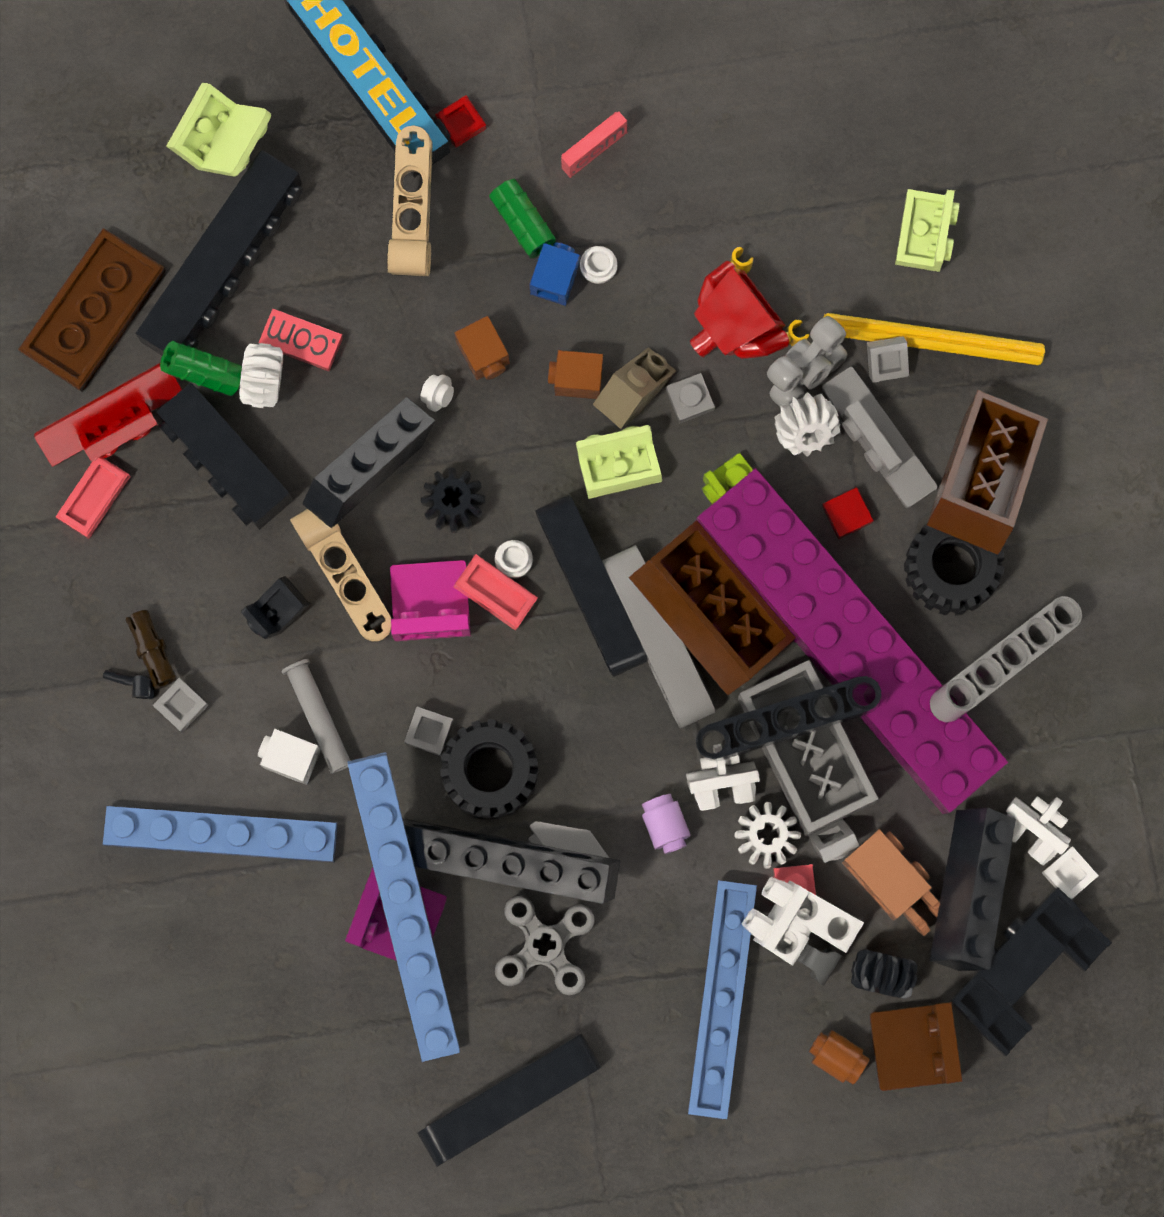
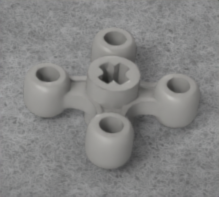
M826 316L814 325L810 332V337L813 340L812 343L806 339L800 340L785 356L778 358L769 367L767 377L774 384L769 394L779 407L780 405H790L793 397L796 399L803 398L805 395V391L802 388L803 384L809 390L815 388L830 372L838 369L846 360L848 354L841 345L846 337V331L832 317Z
M516 895L510 898L504 908L506 919L524 932L526 942L524 948L519 953L504 956L497 962L495 967L497 980L506 986H516L522 982L526 972L531 967L544 965L552 970L555 976V985L562 994L571 996L580 993L586 983L585 974L582 969L571 964L566 959L564 948L570 938L585 935L591 931L595 923L592 910L582 904L571 906L560 923L547 926L537 919L535 906L528 897ZM523 904L527 907V913L524 917L517 918L513 915L515 905ZM577 913H582L587 918L586 924L582 927H577L572 923V918ZM543 935L551 936L550 941L556 942L555 950H548L547 956L539 955L540 950L534 948L535 941H541ZM508 964H514L518 968L517 975L513 978H507L503 974V969ZM567 973H574L577 976L578 981L575 986L567 987L563 984V977Z

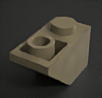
M648 347L612 375L593 405L622 429L644 410L677 371L667 363L663 356L655 353Z

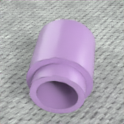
M671 794L662 795L642 804L645 811L642 817L655 850L663 848L664 853L668 854L686 846L684 839L691 835L678 801H673Z

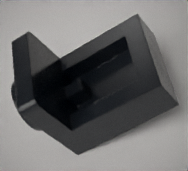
M284 576L278 578L255 603L245 606L241 613L247 619L249 628L255 634L268 639L282 634L310 603L292 582Z

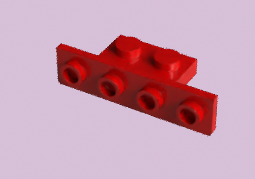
M159 363L34 434L35 440L52 467L82 450L86 452L91 462L97 458H107L113 455L120 445L131 439H141L149 434L152 427L158 425L151 411L167 403L182 389L174 376L161 371Z

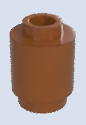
M833 1030L828 1035L821 1032L809 1050L814 1055L811 1061L812 1064L840 1082L844 1083L846 1080L852 1085L859 1079L870 1058L862 1054L863 1049Z

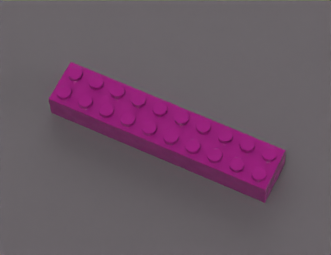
M756 468L696 518L796 637L794 641L832 685L861 676L873 678L878 682L882 694L880 705L872 713L860 718L942 814L952 812L1008 763L967 713L953 722H943L933 715L930 709V699L934 692L943 685ZM867 685L857 687L852 695L854 701L862 706L871 704L876 696L874 690ZM950 695L952 702L958 705L955 699Z

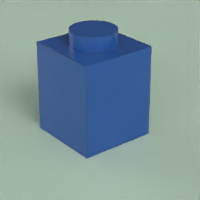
M554 243L553 246L543 244L530 282V295L566 306L580 266V255L574 253V248L563 243Z

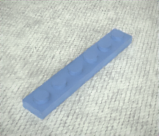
M106 806L103 845L334 862L338 824Z
M720 880L717 883L688 1114L720 1119H727L751 935L742 926V922L749 911L754 908L757 885Z

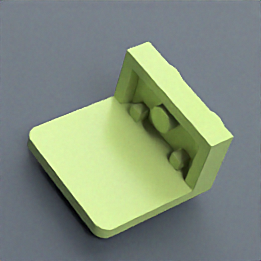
M202 83L166 146L198 170L235 177L248 165L252 150L267 131L271 113L264 108L235 104L211 84Z

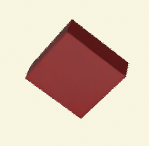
M467 95L435 114L436 120L439 119L451 136L450 141L455 148L487 129L485 122Z
M857 487L822 504L838 539L873 523V519Z

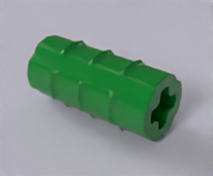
M515 178L505 181L490 193V200L498 210L499 215L503 217L509 230L513 232L519 245L523 247L530 259L540 256L544 243L553 246L557 242L548 228L547 222H544L537 211V207H534L527 193L524 192Z
M171 341L165 347L160 362L162 372L181 380L195 383L198 386L201 385L212 389L214 392L218 391L232 396L240 386L241 365L228 361L223 357L214 356L206 351L203 352L192 348L190 345L186 346Z

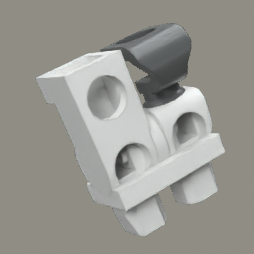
M770 877L761 895L774 902L775 905L768 916L753 908L742 922V926L755 936L753 939L755 942L792 966L795 962L799 961L811 969L810 977L824 986L842 955L830 948H825L821 952L809 945L810 933L813 932L846 953L864 922L790 880L786 883L785 881Z

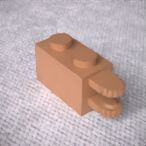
M879 829L848 856L842 864L893 921L903 914L917 931L925 936L930 931L928 924L911 906L921 898L929 907V910L936 917L938 916L940 902L929 891L932 887L926 882L930 879V876L917 861H913L911 864L900 853L904 849L903 845L891 832H887L884 835Z

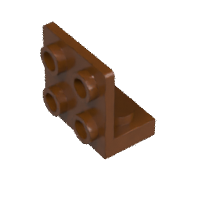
M951 1002L870 1014L877 1076L881 1091L962 1082Z

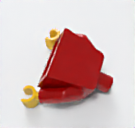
M742 247L735 248L730 261L723 262L704 278L697 299L699 307L694 313L704 329L689 341L693 349L703 358L717 346L724 355H736L741 359L766 357L787 348L789 345L794 346L802 339L807 340L809 334L801 338L793 334L792 329L799 327L803 323L801 320H794L785 331L781 330L786 325L746 274L751 270L754 258H750L745 263L737 260L743 254L744 249Z

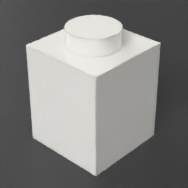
M274 729L271 737L267 735L264 737L258 757L262 758L260 765L264 769L307 785L321 749L318 745Z

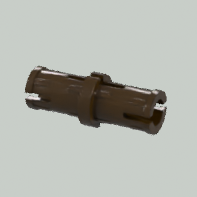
M141 610L131 614V617H127L125 621L137 645L136 654L139 659H143L154 688L159 689L172 684V682L177 680V677L165 652L167 646L164 640L160 639L156 633L149 611Z

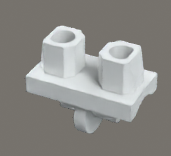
M721 744L713 745L714 753L722 750ZM739 755L715 762L706 758H700L702 771L686 773L691 794L694 793L698 806L702 811L719 807L717 789L732 787L735 803L742 804L755 801V782L760 780L754 761L737 764L740 763Z
M1037 796L1031 803V806L1042 813L1040 816L1015 797L1006 810L1007 816L1016 819L1012 841L1016 842L1024 831L1028 829L1039 837L1028 850L1030 856L1036 861L1045 865L1057 853L1062 855L1069 847L1071 839L1048 821L1051 820L1060 828L1066 824L1068 819L1057 811L1063 801L1056 797L1050 804H1047Z

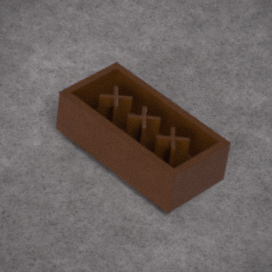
M977 390L963 417L927 526L998 555L1014 528L1048 419Z
M697 520L628 577L727 695L750 680L796 638Z

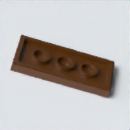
M103 228L18 350L77 390L83 392L166 272L165 267Z

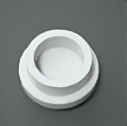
M591 247L583 253L580 259L581 273L585 279L592 283H605L615 275L617 259L614 253L606 247Z
M431 375L426 380L420 398L429 410L436 412L450 403L454 393V388L451 386V378L446 375Z
M518 540L504 542L499 546L495 554L497 569L510 578L524 576L531 569L533 563L530 548Z

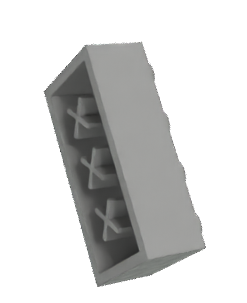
M810 660L739 693L738 701L744 713L822 689L823 687ZM828 697L818 700L815 706V711L818 715L827 718L835 714ZM785 709L778 717V724L787 730L797 727L800 722L799 713L793 709ZM749 721L756 738L759 739L763 732L762 725L757 721ZM841 723L762 748L805 837L874 804L878 800Z

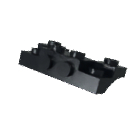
M1059 887L1055 888L1024 921L1017 917L1003 931L1002 934L1007 939L997 949L994 948L990 970L976 971L971 979L949 1001L1003 1056H1007L1015 1045L1033 1028L1011 1006L1019 1000L1063 952L1084 972L1112 944L1084 915L1076 903Z

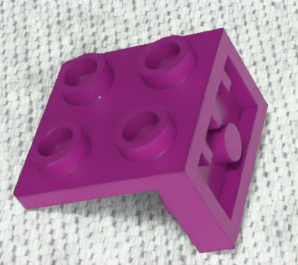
M372 867L345 942L397 961L374 868ZM420 887L433 938L447 897Z

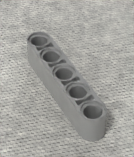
M634 545L602 560L645 651L650 669L679 728L681 729L715 713L711 699L684 643L628 578L645 564L637 546Z
M1061 596L1032 616L935 691L930 699V709L933 715L943 722H953L974 708L1076 628L1082 619V611L1079 604L1070 597ZM1029 634L1034 638V640L1036 641V643H1034V642L1031 640ZM1003 654L1009 659L1010 663L1004 659ZM977 675L982 678L984 684L978 680ZM950 695L956 699L958 705L952 702Z

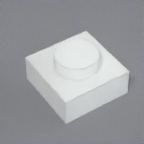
M1073 846L1042 872L1055 888L1059 887L1071 900L1098 877V874Z

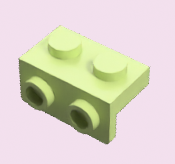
M908 189L895 265L939 272L943 261H950L954 239L947 238L949 225H956L959 212V203L953 202L955 191L947 190L945 195Z
M649 425L641 427L630 426L622 431L606 435H591L585 440L576 442L579 464L588 499L662 482V475Z

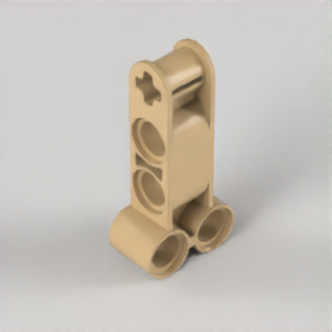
M414 125L402 129L396 139L392 239L389 240L388 273L392 275L429 276L431 267L429 221L433 145L429 134L421 127ZM414 134H417L418 139L424 142L423 147L417 148L416 154H412L411 150L405 146V142L411 141ZM410 172H418L423 178L422 187L416 192H407L403 187V179ZM408 210H417L421 215V223L415 230L409 231L402 226V216Z
M308 509L291 518L292 525L307 550L312 552L360 634L369 641L378 642L385 639L391 631L390 614L341 535L339 525L336 524L333 528H330ZM333 548H339L346 554L345 564L338 569H332L325 564V555ZM352 581H359L366 587L364 598L357 602L348 600L344 595L346 585ZM373 614L376 618L384 617L385 622L381 624L383 630L381 633L376 634L374 630L367 632L364 629L368 624V615Z

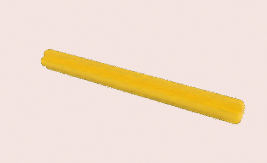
M826 313L823 318L830 316L835 319L846 331L845 338L878 341L904 336L907 341V347L1032 365H1040L1044 360L1045 346L1042 343Z

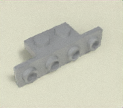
M853 367L847 368L822 386V391L843 419L842 425L846 433L853 441L858 440L866 451L864 456L868 464L875 472L880 471L905 508H911L936 491L937 484Z

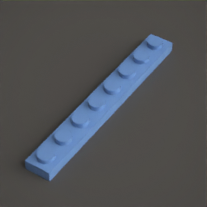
M384 752L348 761V768L422 1062L460 1053L387 753Z

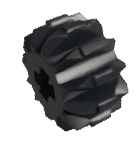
M449 468V478L444 479L439 471L434 473L438 483L437 486L430 482L424 484V489L431 495L421 497V504L430 507L424 513L427 520L438 517L435 524L438 530L444 528L448 521L450 522L451 532L457 533V522L462 521L464 527L470 529L472 523L468 516L482 517V511L475 505L484 504L486 499L482 494H475L482 488L479 480L469 483L471 478L469 471H464L460 478L457 479L455 468ZM454 493L455 497L458 494L461 495L459 497L460 505L452 508L451 503H449L448 507L445 506L448 503L446 496Z
M863 949L857 952L856 959L853 961L851 983L858 989L906 999L912 996L913 989L916 987L918 965L910 959Z

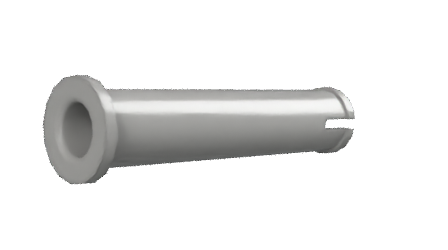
M304 659L284 668L282 674L288 676L327 762L330 774H334L348 768V761L351 760L308 667L311 662L309 659Z

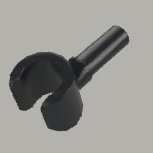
M110 670L104 671L103 679L126 686H133L132 698L154 699L155 688L151 679L142 675L126 676Z

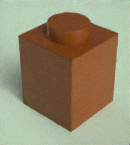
M488 316L454 332L456 343L476 380L483 377L486 380L493 379L501 375L506 370L505 366L510 364L509 354Z
M558 350L557 362L550 361L548 384H555V396L597 399L601 393L603 354Z

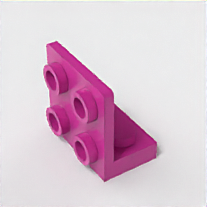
M465 561L402 564L390 567L393 610L391 634L394 641L471 636L468 597L453 587L466 568Z

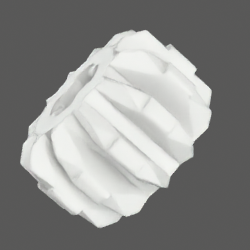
M259 343V345L249 344L245 349L239 392L243 404L263 408L274 407L277 403L283 367V352L280 347Z
M807 392L801 399L793 397L790 405H780L781 413L774 417L777 429L776 434L780 444H783L784 448H788L793 455L803 452L808 457L812 451L818 450L822 452L824 445L834 444V436L840 433L839 415L831 401H827L822 394L812 397Z
M765 802L763 808L764 815L760 814L755 805L749 808L750 815L754 821L740 816L738 822L749 830L736 831L734 837L736 839H748V842L742 844L738 851L740 854L746 853L750 849L754 851L749 859L750 864L754 865L759 855L764 856V868L769 869L772 864L771 855L775 856L780 865L786 863V858L781 849L789 854L794 855L797 848L787 842V840H798L801 837V833L798 831H788L787 829L797 823L796 817H790L785 822L781 819L786 812V807L781 806L775 816L771 814V802ZM766 825L773 827L771 832L776 830L778 838H773L770 845L763 844L764 838L759 840L757 833L762 832Z

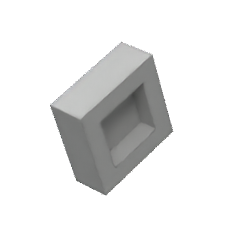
M904 336L867 342L869 377L872 382L909 376L908 348Z
M701 373L666 386L667 394L679 424L712 412L715 409Z
M178 678L153 706L183 733L208 707V704L185 682Z
M416 707L404 743L441 756L454 720Z
M843 819L808 835L813 848L824 863L830 860H839L847 856L851 850L859 847L855 834Z

